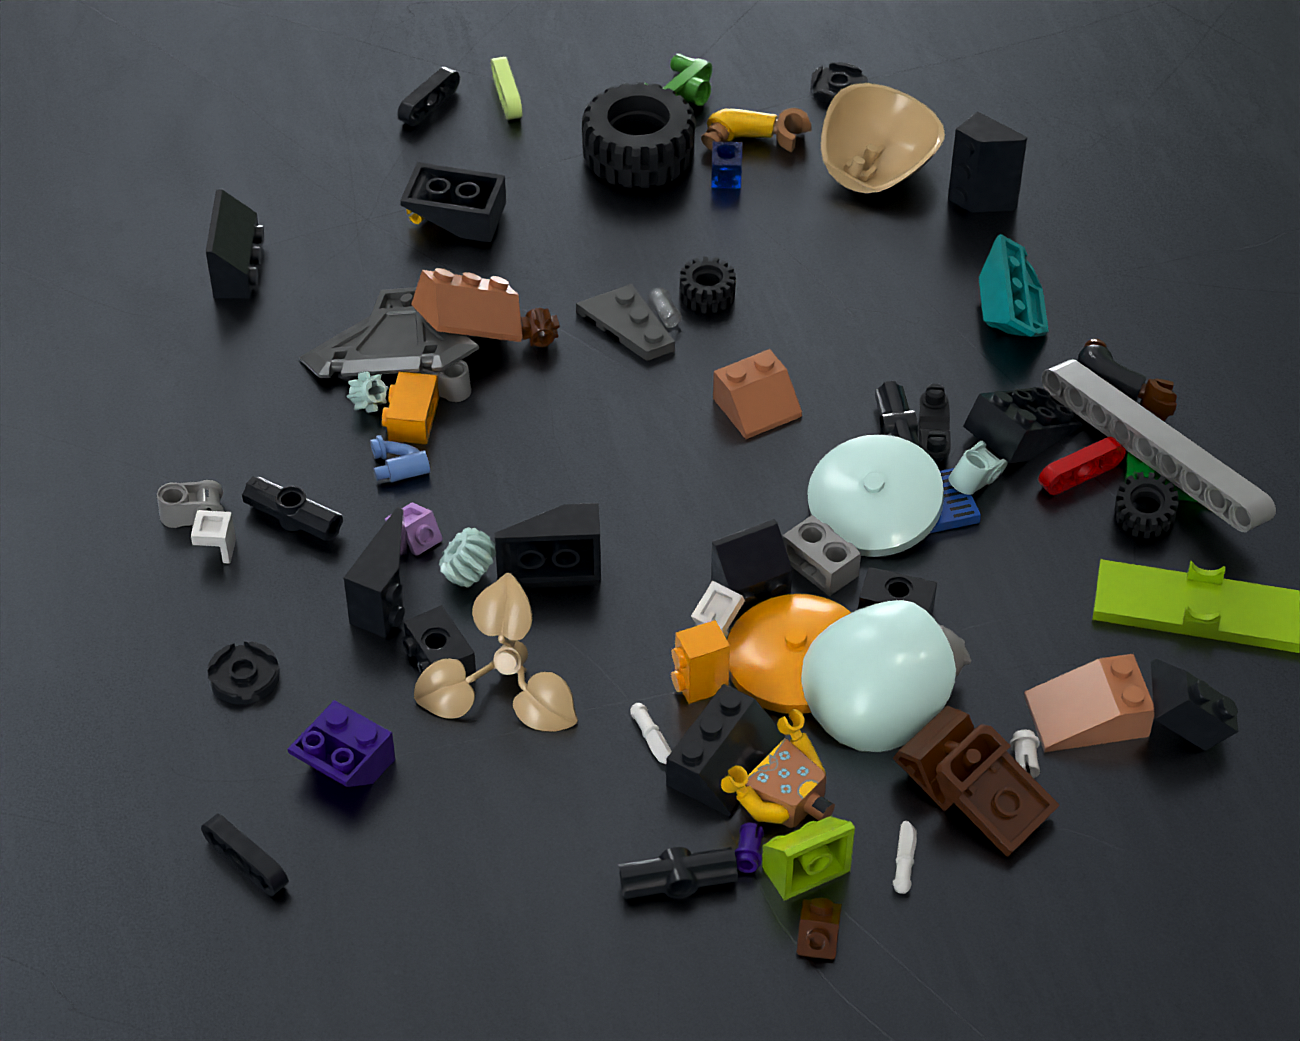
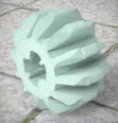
M469 527L464 529L462 533L456 534L455 538L449 542L447 549L443 551V557L439 562L440 572L446 575L445 577L453 584L456 583L460 587L471 586L474 582H478L481 576L487 573L488 567L493 564L492 558L496 555L495 543L483 531Z

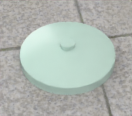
M866 435L838 445L828 452L817 464L808 485L810 515L815 516L822 523L828 524L846 542L852 543L861 553V556L866 557L893 555L918 544L935 527L944 504L943 481L934 460L916 444L889 435Z

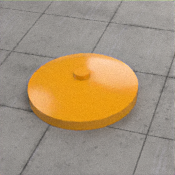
M810 594L777 596L753 606L735 622L727 638L730 645L729 676L738 691L755 698L762 708L770 711L789 714L790 711L796 709L802 714L812 713L804 697L801 682L803 659L811 643L822 631L851 612L835 601Z

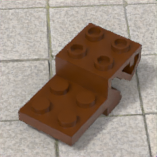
M946 706L893 757L896 763L944 812L952 804H955L1006 857L1060 806L1007 752L1011 745L992 726L980 724L974 728L968 713L950 706Z

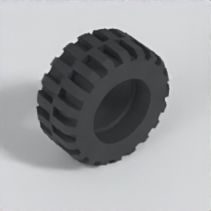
M637 82L635 85L623 83L617 88L613 86L607 88L604 94L599 93L584 110L582 115L583 157L586 159L588 167L602 180L606 178L610 184H622L624 188L631 189L633 186H640V189L649 188L650 185L658 187L664 185L667 180L673 181L678 178L680 173H683L693 160L695 149L694 112L688 102L681 95L677 96L676 92L670 88L663 89L661 85L654 83L652 85H645V82Z

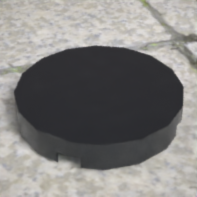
M834 62L830 63L829 67L823 69V66L813 72L810 89L814 97L830 105L840 90L853 84L868 83V78L862 74V70L857 66Z
M253 641L244 642V645L235 646V643L223 647L214 654L208 663L207 670L208 682L212 692L221 700L232 704H250L262 700L274 690L279 682L280 674L274 652L267 646Z

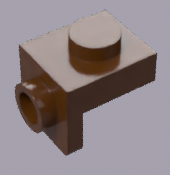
M825 898L803 899L797 943L798 955L825 959L835 958L842 904H835Z

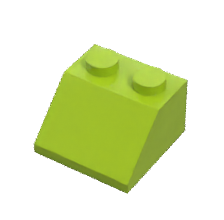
M829 816L820 821L808 822L801 829L785 836H776L763 845L762 868L784 901L850 872L855 827L850 821Z

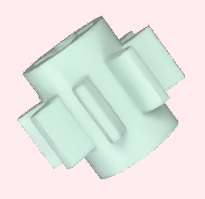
M368 371L358 373V379L348 382L351 387L347 398L355 404V410L365 408L367 413L375 412L378 410L377 405L387 403L385 397L389 387L380 380V374L370 376Z

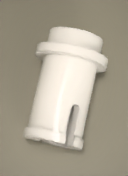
M1019 730L1013 734V738L1010 740L1011 749L1015 752V760L1025 770L1026 766L1029 765L1030 775L1035 778L1040 774L1037 748L1040 742L1033 731Z

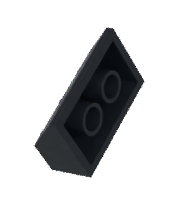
M977 111L955 130L948 200L970 212L1014 211L1018 207L1027 137Z
M216 189L206 246L213 298H251L252 287L258 285V268L256 265L261 264V247L259 244H264V226L258 225L257 213L223 189Z
M723 684L666 758V785L730 817L740 802L736 798V792L727 793L723 791L721 780L726 776H730L728 770L734 766L743 767L749 775L785 738V735L778 730L777 725L755 698Z

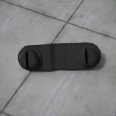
M936 383L928 385L926 392L920 397L921 448L930 455L935 463H940L948 456L951 450L949 399L944 393L945 388Z

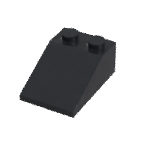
M417 162L401 197L400 205L461 238L491 242L507 203L505 175Z
M599 503L563 504L495 532L497 580L506 573H511L519 583L601 580Z
M397 507L344 576L349 624L385 638L394 626L398 627L401 624L405 614L404 601L408 550L404 511L402 508Z

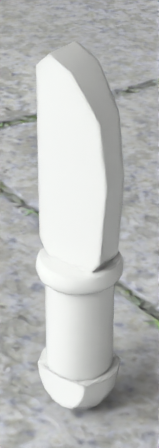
M642 703L633 704L630 709L632 718L636 720L642 730V736L646 739L654 756L659 762L666 764V758L672 750L659 731V727L654 724L648 714L646 706Z
M904 821L901 824L896 858L895 880H893L894 889L899 894L907 893L912 885L910 879L912 866L914 865L913 857L917 842V831L908 821Z

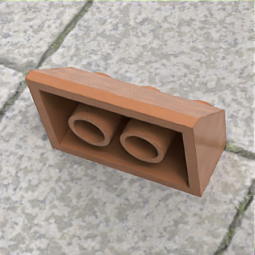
M436 268L435 271L422 270L411 305L436 331L521 342L522 326L519 296L509 286L507 280L497 276L484 279L469 272H464L463 275H456L441 268Z

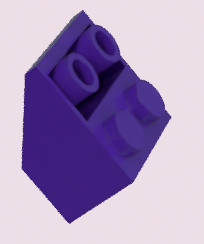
M335 700L288 748L289 754L346 787L373 784L396 759L393 733Z

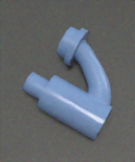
M377 435L376 439L370 440L375 459H387L386 453L399 455V457L385 460L384 466L374 468V475L377 481L389 478L390 482H395L430 473L428 457L424 450L419 451L417 448L404 443L384 441L381 435Z

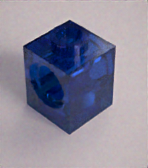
M713 142L711 188L741 189L742 142Z

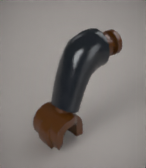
M1091 339L1085 343L1084 348L1077 357L1079 363L1135 402L1140 398V405L1162 421H1165L1168 416L1174 415L1177 407V394L1172 391L1174 382L1149 378L1146 384V376L1115 362L1111 352L1102 340Z

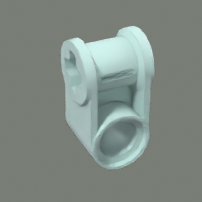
M980 441L971 449L966 450L949 475V482L957 491L971 495L985 485L993 483L1004 471L1008 462L1005 459L999 460L986 449V444Z

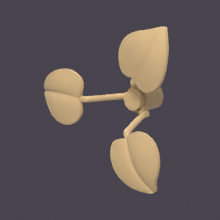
M506 573L478 595L472 608L473 620L478 629L487 636L498 635V641L503 644L494 654L493 661L466 677L465 668L460 661L450 658L438 660L428 666L418 678L414 689V699L418 705L439 717L446 719L459 718L471 709L475 701V692L469 683L496 668L505 675L518 674V684L523 691L514 698L513 708L518 718L525 725L536 730L548 732L570 728L578 722V718L574 708L573 695L567 683L559 675L552 672L536 673L529 679L528 684L525 682L526 668L523 664L527 661L528 651L526 646L517 640L523 639L529 632L532 625V611L527 595L520 583L511 573Z

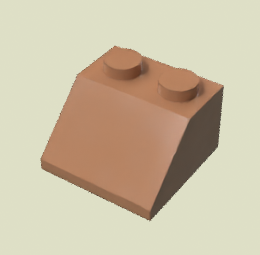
M770 349L714 371L713 399L745 439L802 417V410L788 371Z

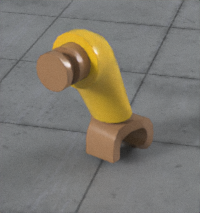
M798 108L784 110L780 113L778 120L777 115L740 109H722L713 113L707 120L708 129L702 135L701 141L708 149L718 151L725 141L730 142L734 138H772L776 134L779 145L792 152L796 141V135L794 134H803L811 131L812 124L807 113Z

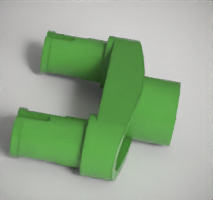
M680 53L676 54L671 60L670 67L673 71L680 72V74L663 89L670 88L674 90L677 96L681 95L688 103L698 106L704 105L711 93L709 81L712 75V64L703 59H693Z

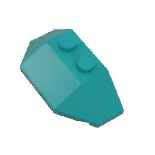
M999 234L994 241L979 276L983 321L989 326L998 328L1007 334L1028 337L1045 336L1049 330L1042 285L1033 266L1026 259L1028 254L1025 248Z

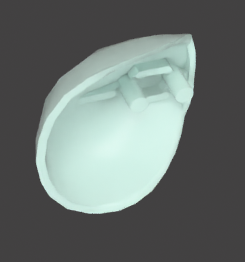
M886 601L856 610L840 618L822 631L811 643L803 659L801 682L804 697L812 715L828 734L841 744L856 750L882 752L905 745L943 710L950 698L955 683L956 666L953 651L944 632L925 609L909 601Z

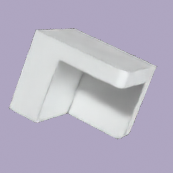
M197 510L191 533L192 545L220 547L223 563L230 564L236 542L232 513Z

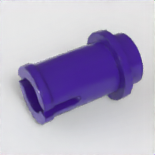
M751 822L745 823L740 827L738 848L734 851L737 869L744 873L754 872L762 864L760 848L764 830L761 826L758 827L757 835H755L757 824Z

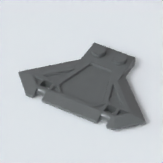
M412 287L381 290L370 316L303 354L299 359L319 378H330L334 372H341L342 377L358 376V373L367 371L370 375L421 372L424 366H432L433 371H443L477 351L479 346L466 335L436 331L411 305L417 288Z

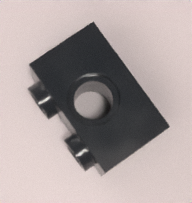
M869 567L859 596L858 610L886 601L904 600L917 604L932 615L937 582Z
M442 605L404 621L405 637H402V644L409 657L414 656L418 661V668L421 674L432 663L448 658L456 659L463 664L466 677L476 672L475 652Z

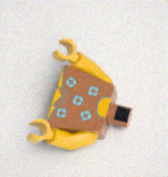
M796 709L789 712V718L792 720L793 726L788 723L784 716L777 722L778 730L784 735H790L792 738L790 741L784 738L749 775L743 767L734 766L728 770L730 776H726L721 780L723 791L727 793L736 792L737 800L758 822L783 824L792 828L796 827L808 814L820 821L831 816L834 811L835 804L824 798L826 772L807 734L800 731L804 725V716Z

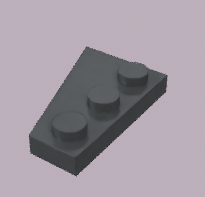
M632 284L576 303V313L582 317L589 316L595 320L598 328L604 332L606 330L611 331L619 337L621 344L646 361L675 351V341Z

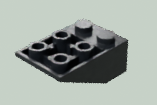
M1040 387L980 393L963 427L980 441H983L998 456L1005 459L1008 464L1031 460L1080 429L1083 423L1074 417V412L1071 409L1059 405L1051 399V394Z

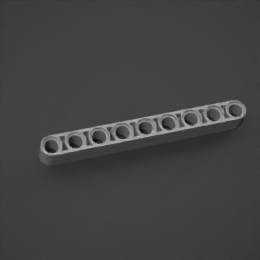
M1069 359L1046 369L1042 373L1043 387L1054 399L1071 409L1107 437H1114L1128 452L1164 476L1238 531L1247 532L1274 518L1276 507L1272 498L1267 493L1078 361Z

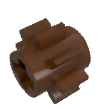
M534 308L525 317H521L523 325L522 339H529L532 347L534 345L537 347L548 346L553 342L554 338L559 337L557 329L560 327L557 315L551 316L548 308Z

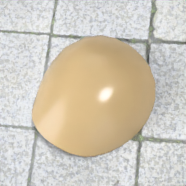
M871 83L853 84L840 90L828 107L821 134L823 162L833 178L844 187L861 193L880 192L911 177L933 157L944 140V127L934 112L912 96L884 85Z

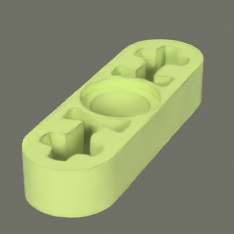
M507 58L491 59L492 76L506 119L522 118L521 99Z

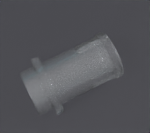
M657 288L649 294L648 305L652 310H656L665 327H674L681 322L682 315L671 301L672 295L670 292L663 288Z

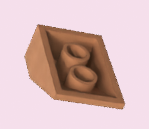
M1134 654L1097 659L1031 688L1024 693L1044 752L1150 736L1154 720V704Z

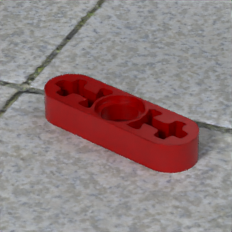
M1107 437L1049 464L1040 473L1038 482L1050 495H1057L1113 469L1125 457L1126 449L1114 437Z

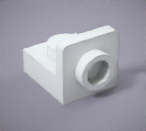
M712 581L691 617L697 626L716 620L727 639L729 635L727 629L745 600L742 595Z

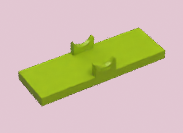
M1100 559L1092 620L1300 653V590L1223 579L1226 566L1217 570H1204L1190 561L1188 572L1185 573Z

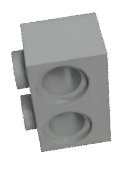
M811 515L783 535L784 545L791 566L829 597L859 576L861 553L852 543L846 542L828 524L822 523L815 516Z

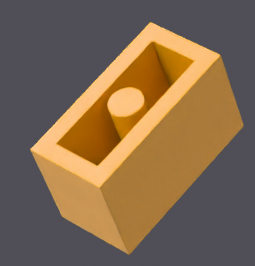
M399 372L396 383L391 384L389 388V407H384L382 426L387 427L388 441L427 444L439 401L438 377L431 374Z
M716 620L676 632L675 648L671 650L675 671L671 672V678L676 691H682L688 704L714 696L723 684L729 686L730 645Z

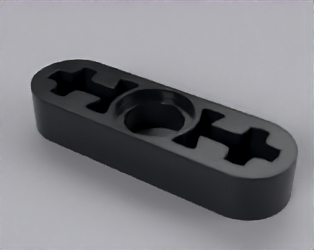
M441 67L401 102L397 112L398 120L412 127L417 126L455 93L460 82L459 73L447 67Z
M214 815L201 826L202 833L209 844L268 895H275L289 883L282 867L222 815Z

